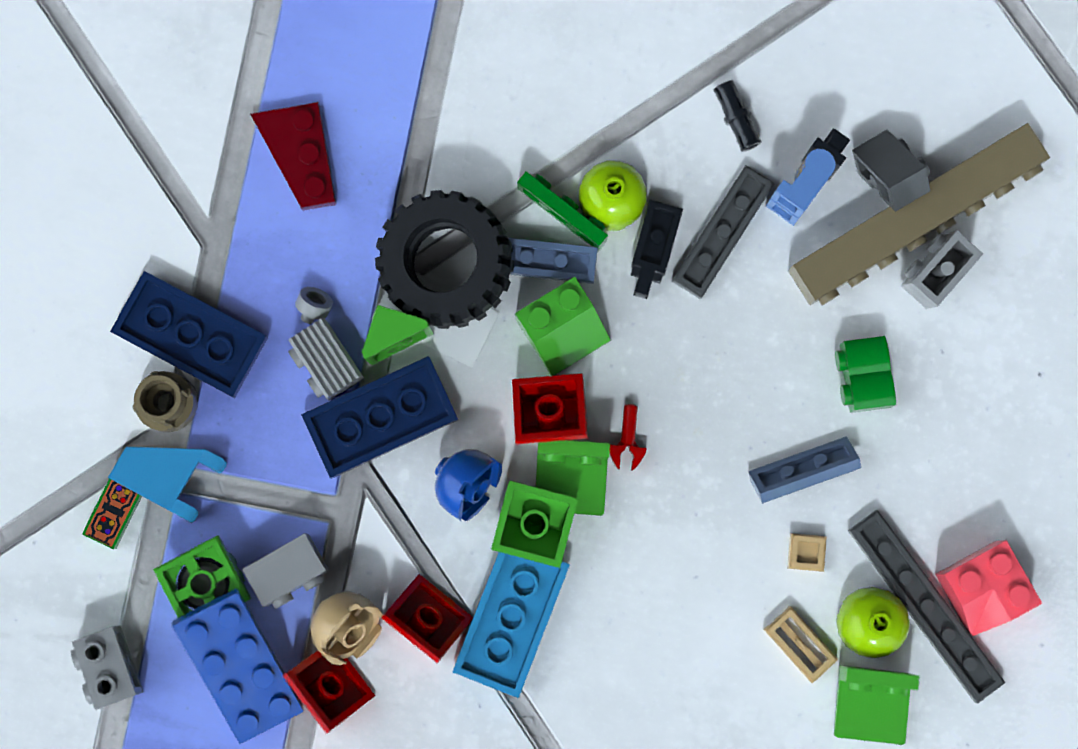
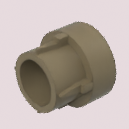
M154 371L150 373L151 375L144 378L135 391L134 405H132L134 412H136L142 423L160 432H175L184 428L192 421L197 411L198 400L194 387L188 380L173 372ZM164 393H171L174 397V404L168 411H161L158 407V399Z

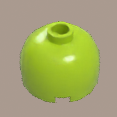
M605 161L595 165L584 175L579 186L578 204L580 209H582L587 219L591 216L599 220L606 227L605 231H619L636 222L646 205L647 188L642 176L633 166L622 161Z
M876 587L858 589L848 595L843 601L836 619L838 634L845 646L858 655L869 658L885 657L898 650L906 640L910 626L908 611L901 600L890 591Z

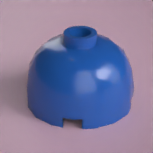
M474 449L456 452L450 458H443L435 470V475H437L435 493L439 504L460 521L461 519L464 521L470 520L479 513L490 499L485 495L489 486L497 487L502 474V464L488 454Z

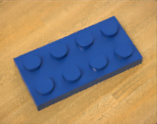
M238 588L172 621V628L239 745L304 712L301 701L283 677L285 673Z

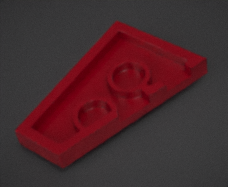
M315 102L250 114L302 211L336 205L319 103Z

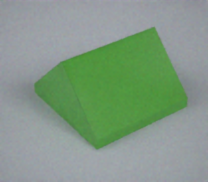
M377 305L362 354L365 360L373 366L434 335L424 319Z
M509 480L491 550L560 568L578 499Z

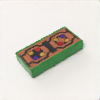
M109 479L82 535L116 550L142 496Z

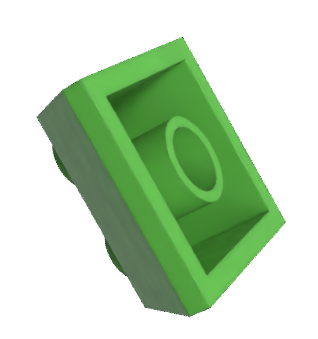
M576 277L571 278L515 313V320L551 376L557 375L611 341L593 304Z

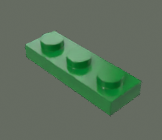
M525 171L517 181V189L588 245L597 247V252H599L607 242L608 235L604 232L606 227L596 218L590 216L587 219L577 211L579 206L568 196L562 195L560 198L550 190L552 185L541 175L536 173L532 176Z

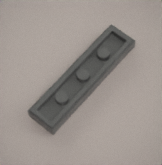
M745 165L672 282L701 300L775 183Z

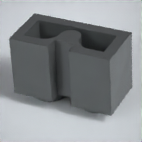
M888 129L852 150L858 174L872 189L877 188L880 197L895 212L931 191L928 180L930 169L922 157L916 158L911 153L907 143L902 138L897 139Z

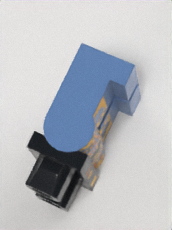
M834 128L824 141L817 137L801 160L802 164L794 175V183L791 185L783 180L766 204V207L794 226L826 181L832 178L847 158L841 153L850 142V139Z

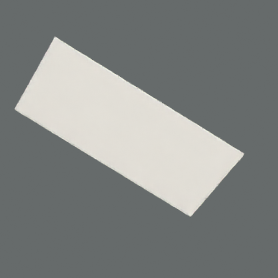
M415 272L419 281L426 288L436 292L452 291V289ZM385 291L379 305L402 312L389 300L388 293ZM490 308L485 312L487 314L485 318L480 321L476 319L469 321V326L461 328L450 326L449 329H440L429 325L434 335L420 341V343L472 368L500 312Z

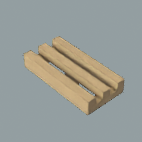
M788 606L780 616L778 615L770 625L763 629L810 683H814L838 661L837 657L791 606ZM789 617L826 657L827 660L824 663H821L787 625L785 621ZM778 627L783 630L817 668L813 673L776 633L775 630Z

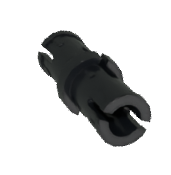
M726 81L718 85L717 88H714L713 91L725 114V124L730 125L741 152L748 151L761 144L762 141L750 119L751 111L749 107L744 106L734 81Z

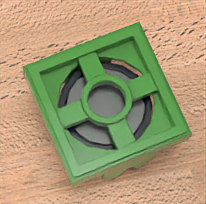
M219 535L153 569L178 618L238 588L245 602L252 599L243 583L245 581L244 575L238 569L236 559L231 553L227 552ZM182 568V570H181V572H180V574H179V576H178V582H177V584H176L177 575H178L180 569Z

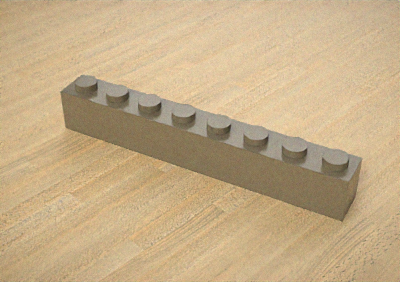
M1026 123L929 182L930 192L896 212L889 206L795 263L788 272L809 305L819 301L823 306L840 294L837 289L846 283H849L852 288L869 277L866 271L876 265H878L880 270L884 269L898 260L897 252L906 247L909 252H912L927 242L925 235L935 229L938 234L943 233L957 224L954 218L965 212L969 217L986 206L983 200L994 194L996 199H999L1015 188L1012 182L1021 177L1028 181L1044 171L1041 165L1051 157L1030 125Z

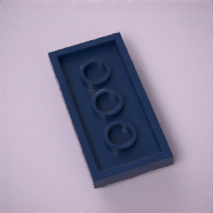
M146 271L141 275L110 330L111 333L233 398L239 392L268 339L261 332Z
M429 356L301 414L330 479L458 421V417Z

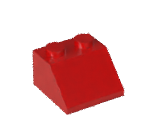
M583 373L512 379L515 444L587 438V412Z

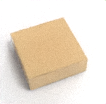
M790 533L787 569L824 572L827 537Z

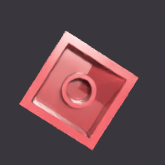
M1007 540L994 541L935 574L962 624L971 636L1010 622L1042 604Z

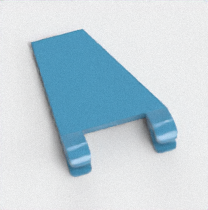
M126 447L108 478L186 521L193 523L199 514L198 510L178 498L199 463L217 473H222L227 463L223 458L206 449Z

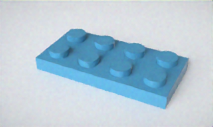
M499 552L452 673L519 698L570 564L562 562L560 568Z

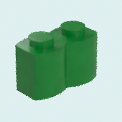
M879 336L843 341L840 344V350L835 351L837 370L843 371L845 385L840 386L843 405H848L850 413L892 408L895 406L896 394L886 337Z

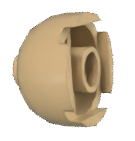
M346 591L334 594L319 604L312 617L310 625L312 641L317 650L331 664H347L343 659L352 655L358 659L374 645L382 630L378 622L379 617L381 618L383 614L369 599L361 594Z

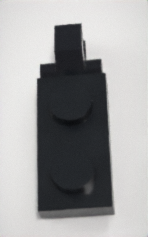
M650 199L631 264L630 276L638 278L633 296L647 299L652 282L661 283L662 276L666 273L683 208Z

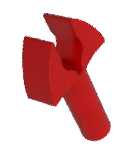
M635 404L624 405L621 441L617 445L610 444L609 455L618 470L620 469V454L625 451L626 447L629 448V452L633 456L631 471L640 464L647 448H639L635 442L638 407Z

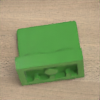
M569 440L538 442L535 487L577 498L578 502L574 514L602 516L605 509L607 460L609 458L610 443Z
M840 665L834 736L837 738L904 745L906 742L910 690H918L919 676L911 673Z

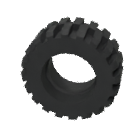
M442 190L431 191V196L424 198L421 194L411 198L413 202L411 205L405 207L401 204L394 210L398 214L393 221L386 220L382 227L386 231L385 236L377 240L376 248L380 251V256L375 258V268L380 271L381 276L378 280L382 289L388 293L389 300L402 310L403 313L424 319L429 325L440 329H449L450 326L461 328L469 326V321L474 319L480 321L487 316L485 313L492 306L496 308L500 304L501 300L499 297L503 291H508L511 284L508 279L510 272H514V261L511 259L513 248L511 241L507 237L506 230L489 208L487 209L479 200L472 196L470 198L465 197L462 192L451 191L450 194H444ZM443 229L459 230L470 237L477 251V262L472 275L463 285L449 292H436L426 288L419 281L414 270L415 256L419 246L428 236Z

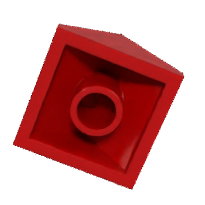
M420 574L416 576L381 617L436 663L442 659L473 620L469 613Z
M317 650L284 674L283 677L327 734L375 697V695L347 658L343 659L347 664H331Z

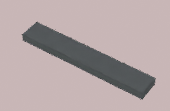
M875 510L848 530L849 534L895 596L901 600L911 618L974 703L978 704L1006 683L878 510Z

